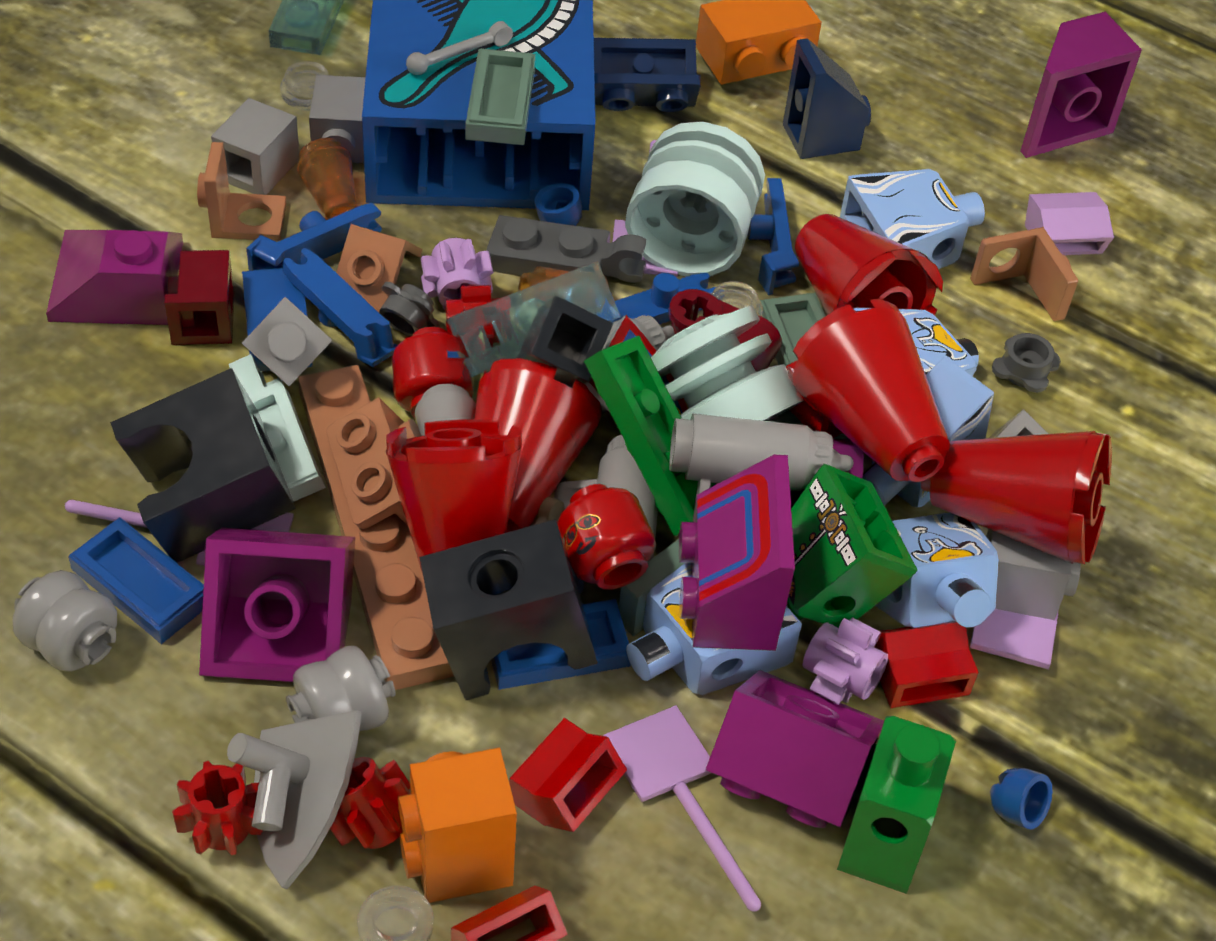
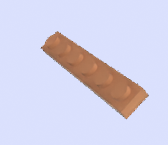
M359 365L299 376V393L341 535L355 537L353 576L376 654L384 662L390 674V677L384 679L385 682L393 681L395 690L454 677L433 629L424 578L408 525L394 513L375 525L362 530L353 523L326 430L331 424L370 403Z

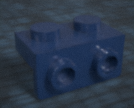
M594 38L595 105H603L604 108L611 111H625L634 106H656L661 111L676 112L687 107H695L701 87L700 75H697L696 39Z

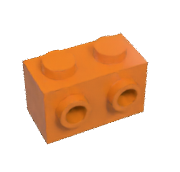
M721 0L700 5L696 48L721 85L792 69L797 40L809 39L818 46L822 22L806 0Z
M500 747L467 754L455 751L443 752L430 757L425 762L410 764L411 794L398 797L403 833L400 834V845L407 879L420 876L426 904L513 886L517 812Z

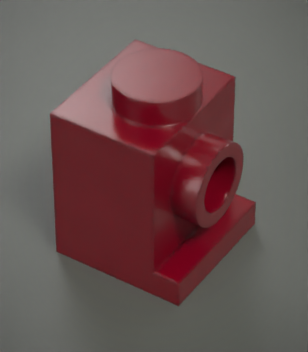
M229 250L180 251L179 275L168 277V294H165L164 301L171 345L232 344L235 291Z

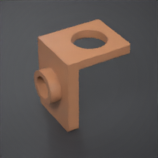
M212 142L206 171L199 174L197 184L199 207L208 208L211 238L256 240L260 235H263L273 241H280L287 205L286 196L230 193L224 142ZM253 208L264 209L271 214V218L266 223L256 226L244 224L238 219L241 213Z
M351 224L336 273L379 312L388 298L381 289L383 284L391 282L396 285L405 253L420 258L423 249L406 240Z
M1044 227L981 240L970 277L974 285L1024 275L1053 321L1065 319L1078 283V278L1072 271L1068 258L1060 253ZM1007 248H1017L1014 257L1006 264L998 267L989 266L991 259L1000 251Z

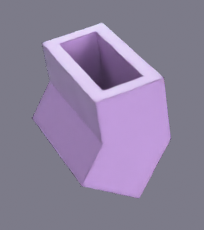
M1096 192L1029 194L1025 227L1027 230L1044 227L1061 254H1102L1113 240L1114 235L1108 206Z

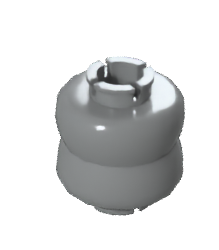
M64 570L55 571L41 578L32 579L20 590L19 595L22 597L16 599L14 603L13 632L24 646L40 651L53 668L71 672L86 665L98 663L110 652L112 647L107 644L115 643L117 610L107 596L90 590L77 574Z
M346 646L331 654L325 661L309 663L298 668L293 675L296 694L286 696V702L289 711L296 712V714L292 715L295 723L358 710L362 712L359 731L379 727L387 721L389 708L386 698L394 697L396 692L393 681L385 682L384 680L390 677V674L379 656L375 655L372 659L368 660L359 647Z

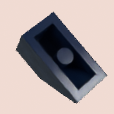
M809 39L797 40L783 127L800 159L860 150L865 127H868L871 122V107L868 98L860 94L850 74Z

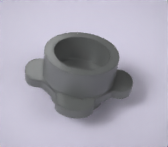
M391 282L383 284L381 289L388 298L380 308L379 313L390 322V326L410 337L421 328L440 326V323L432 314L434 302L423 290L411 284H404L401 289Z
M1021 333L1007 339L1004 345V355L993 361V373L1001 379H1008L1017 386L1025 387L1030 392L1038 393L1046 390L1049 384L1047 379L1049 373L1056 371L1061 363L1060 357L1055 353L1051 343L1045 338L1032 333Z

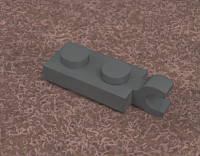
M499 215L486 249L490 253L493 271L596 287L599 286L602 275L616 277L626 282H641L646 267V261L642 260L646 239L641 236L627 234L618 237L614 242L610 243V231L504 215Z

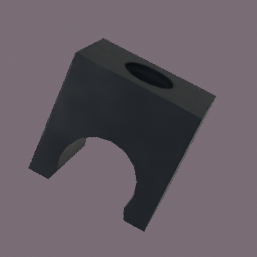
M232 368L110 422L117 442L147 483L160 481L173 472L188 468L177 483L162 492L146 496L137 504L143 523L168 556L176 563L205 551L206 538L220 528L251 530L296 509L260 414Z
M556 519L419 557L433 629L465 701L489 694L491 685L487 664L502 651L517 645L537 642L558 646L565 651L567 664L574 670L598 664L581 595ZM509 590L508 592H505L501 595H497L503 591Z

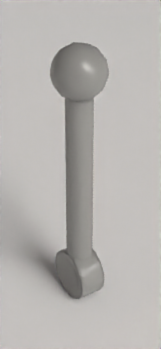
M498 21L490 27L487 33L425 55L420 52H413L406 60L407 69L414 75H421L426 72L429 65L494 42L496 46H504L511 40L513 30L504 21Z

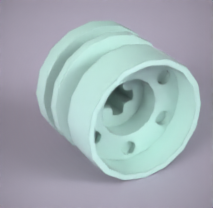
M707 122L680 123L664 131L651 148L648 161L643 168L642 178L637 183L627 208L625 221L627 233L646 239L643 257L657 267L676 271L678 275L685 277L700 273H708L710 276L729 269L741 255L751 218L754 216L757 202L762 193L765 172L760 156L746 139L727 127Z
M747 306L732 313L715 314L667 339L657 352L651 356L660 376L663 377L671 373L674 381L666 385L672 400L676 401L684 398L689 407L688 410L681 414L682 419L690 420L694 413L771 421L804 401L801 394L795 389L784 364L772 366L758 372L753 368L750 361L764 352L772 343L768 333L740 344L737 337L749 330L760 320L753 306Z

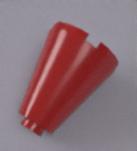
M833 214L816 216L808 221L800 230L795 242V252L827 315L837 308L851 304L853 308H874L870 300L882 299L896 305L898 309L926 310L935 316L937 309L932 303L936 288L941 292L943 290V280L938 267L923 253Z
M882 299L870 300L874 308L858 312L854 310L851 304L837 308L817 321L798 340L793 350L798 361L794 369L788 366V376L798 393L894 480L921 482L929 479L942 468L945 461L944 458L950 448V442L905 317L896 305Z
M521 358L499 359L492 363L488 373L486 370L484 371L479 381L474 420L498 421L501 435L507 436L512 425L519 427L522 433L523 445L506 533L529 527L539 513L540 505L554 492L597 429L602 415L600 402L585 384L575 379L573 387L570 388L554 380L557 368L545 363Z
M471 419L442 420L424 423V436L407 439L406 427L395 429L386 435V455L420 568L419 557L506 533L523 445L522 433L519 427L512 425L506 436L500 434L498 421Z
M1096 431L949 441L950 448L944 458L945 461L942 468L929 479L921 481L922 491L930 492V501L933 506L1071 564L1085 565V562L1089 563L1093 557L1104 521L1106 506H1101L1100 504L1103 484L1110 485L1112 466L1111 436L1109 434L1097 433Z

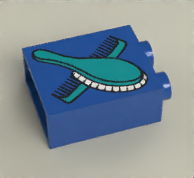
M373 0L362 110L366 203L536 209L535 197L542 189L553 184L565 183L574 186L578 190L582 210H589L595 138L593 0ZM498 21H504L513 30L511 40L504 46H496L494 42L429 65L426 72L421 75H414L407 69L406 60L413 52H420L425 55L487 33L490 27ZM478 49L536 54L524 145L466 140V119Z

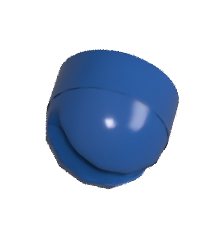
M558 183L547 186L535 197V207L540 221L577 226L582 218V204L579 192L570 184Z
M1026 768L1007 769L998 776L999 783L994 784L990 789L991 805L995 812L1007 822L1029 830L1035 829L1043 822L1050 809L1053 793L1051 780L1045 774Z

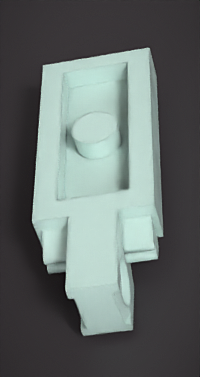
M252 354L229 363V367L235 372L260 414L293 501L326 488L290 394L282 380L277 378L266 383L264 375L257 368Z

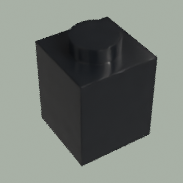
M554 296L538 309L517 358L541 362L557 368L554 380L570 388L573 387L575 379L585 384L589 382L591 374L584 360L603 349L614 323L558 296Z

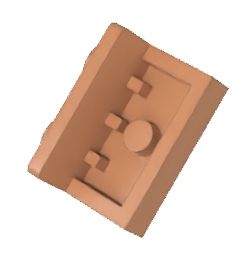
M379 397L331 424L326 430L353 523L362 530L375 525L394 513L407 524L386 455V435L395 429L406 427L407 439L421 436L418 425L412 419L404 422Z

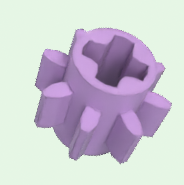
M449 238L443 240L434 247L431 256L421 257L423 291L430 298L438 296L443 309H446V300L461 299V286L491 285V293L493 291L490 275L494 272L489 251L475 253L471 239Z
M853 617L850 621L844 618L839 628L827 622L824 623L812 638L803 659V667L817 674L810 690L837 705L841 701L847 703L852 694L863 700L867 699L878 685L888 662V654L874 647L881 632Z

